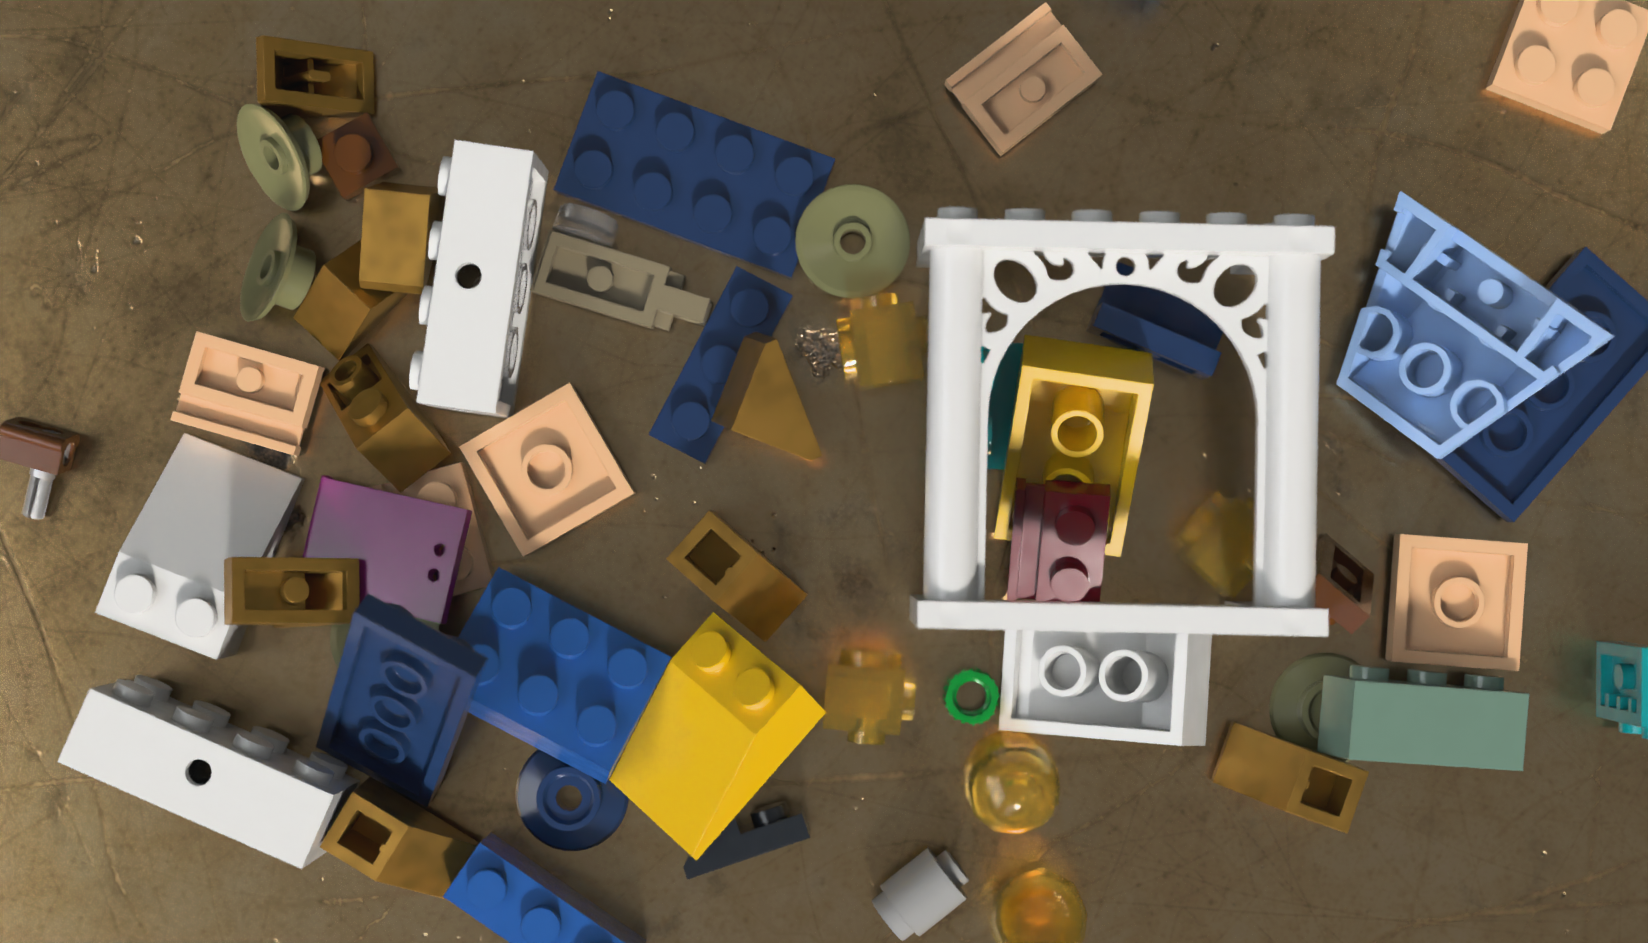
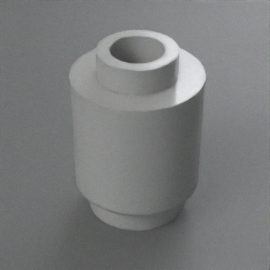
M926 848L880 885L883 892L872 899V903L886 924L901 941L906 940L913 933L920 937L968 899L961 887L969 881V878L947 850L936 856L930 848Z

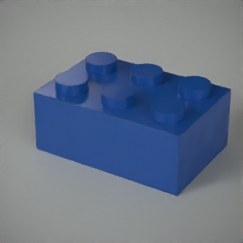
M500 567L497 568L459 635V638L469 643L476 652L488 658L468 712L604 784L607 783L671 659L670 656Z

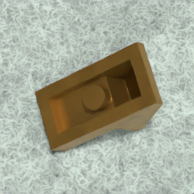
M229 557L224 559V625H273L274 628L351 624L354 611L360 604L359 558Z

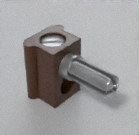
M18 416L4 421L0 427V459L30 468V479L22 514L27 518L31 517V519H43L52 482L56 475L71 470L75 450L80 442V435Z

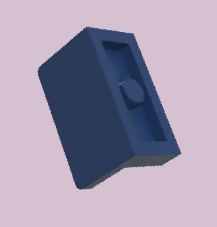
M1121 262L1116 263V270L1120 275L1129 276L1133 273V267ZM1126 284L1105 285L1086 329L1089 333L1129 350L1152 353L1153 360L1200 380L1213 375L1222 352L1216 349L1223 331L1205 313L1175 295L1144 286Z

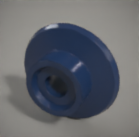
M539 749L523 765L516 784V805L525 827L540 842L562 851L586 850L607 840L623 821L629 798L609 779L604 784ZM566 785L576 787L582 796L580 805L576 807L566 806L560 799L561 788Z

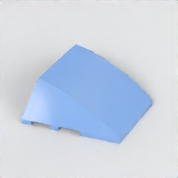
M1400 191L1394 207V211L1397 214L1385 250L1380 249L1375 264L1379 269L1367 305L1360 310L1336 384L1435 458L1442 459L1615 336L1485 245Z

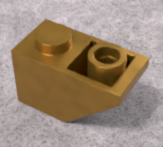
M369 343L353 355L340 360L333 367L332 371L321 379L320 385L355 448L400 493L451 454L432 421Z
M709 510L666 558L710 599L764 642L773 635L808 595L713 510Z
M1232 721L1211 781L1285 812L1348 834L1369 772L1348 762Z
M370 776L352 792L319 847L374 881L444 899L443 895L468 861L479 842Z

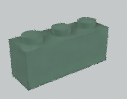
M1350 665L1349 676L1324 675L1317 752L1348 760L1523 771L1529 693L1505 690L1504 677L1465 674L1464 685L1447 684V673L1408 669L1407 681L1389 680V668L1365 665Z

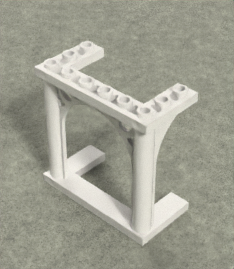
M970 207L938 208L937 217L925 218L917 241L916 268H930L923 595L910 594L909 620L917 628L1328 637L1329 609L1315 607L1321 261L1334 254L1335 226H1314L1315 216L1307 214L1276 215L1273 218V223L1262 225H1247V214L1243 213L1207 214L1206 224L1180 223V213L1170 211L1139 213V222H1112L1113 212L1077 210L1072 212V221L1045 220V210L1033 208L1005 210V220L978 219V209ZM1036 255L1044 256L1048 262L1056 266H1062L1064 264L1063 258L1071 263L1073 268L1071 277L1067 280L1050 279L1043 262ZM1091 257H1104L1101 269ZM1128 258L1133 262L1134 271L1131 275L1122 276L1117 272L1116 262L1118 259ZM1147 258H1161L1155 264V266L1151 270H1149V263ZM1206 259H1215L1208 265L1199 283L1184 282L1177 274L1178 266L1183 261L1187 262L1185 267L1190 269L1201 265ZM1003 260H1013L1029 270L1036 284V294L1032 300L1018 303L1001 293L994 280V268L997 263ZM1228 267H1230V274L1255 275V285L1252 293L1244 302L1234 307H1224L1217 303L1214 298L1216 280ZM1119 284L1138 285L1164 291L1192 304L1214 321L1230 339L1247 370L1255 402L1253 601H1225V605L984 600L989 397L994 376L1006 349L1025 324L1041 310L1063 297L1088 288ZM983 298L993 309L1007 315V324L1002 330L992 333L986 332V323L991 313H982ZM1265 305V319L1259 318L1256 320L1261 330V338L1247 335L1242 330V319L1255 314ZM981 346L990 350L984 363L981 362ZM1263 352L1265 353V368H1263L1258 354Z

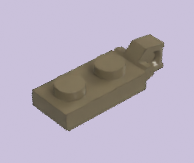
M552 230L548 231L530 289L535 294L653 330L657 327L670 331L674 317L705 326L713 304L710 298L683 291L686 276L673 272L670 266Z

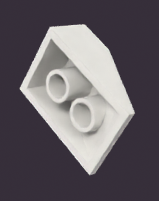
M184 433L117 555L95 613L216 660L235 656L247 625H224V559L229 557H274L305 479Z
M1005 630L998 730L1176 746H1205L1212 634Z

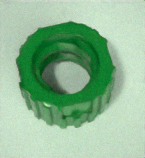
M967 667L966 669L961 668L959 671L953 672L952 676L947 678L946 685H943L944 693H942V698L947 712L953 716L954 720H960L963 724L967 722L974 726L977 723L982 724L984 721H988L992 715H995V708L998 706V698L1000 697L998 693L999 688L995 684V680L989 677L987 672H982L977 667L976 669ZM969 681L981 684L985 691L983 705L975 710H965L959 706L956 699L959 687Z

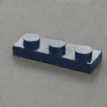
M736 266L648 435L707 464L725 427L712 422L711 419L744 336L756 331L773 337L793 299V295Z

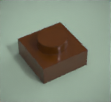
M368 112L317 139L321 149L322 162L340 195L346 201L362 194L365 188L379 184L402 171L376 122Z

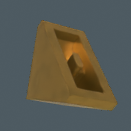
M265 35L256 37L257 102L272 110L280 118L288 114H296L301 118L361 116L366 112L370 115L375 114L373 51Z
M382 182L364 189L359 269L360 288L422 294L424 286H427L433 261L428 256L431 227L434 221L442 222L446 196L438 194V187Z
M361 240L323 265L293 317L338 361L347 357L407 294L360 288Z
M756 331L744 336L711 421L734 432L810 461L821 457L822 453L777 338Z

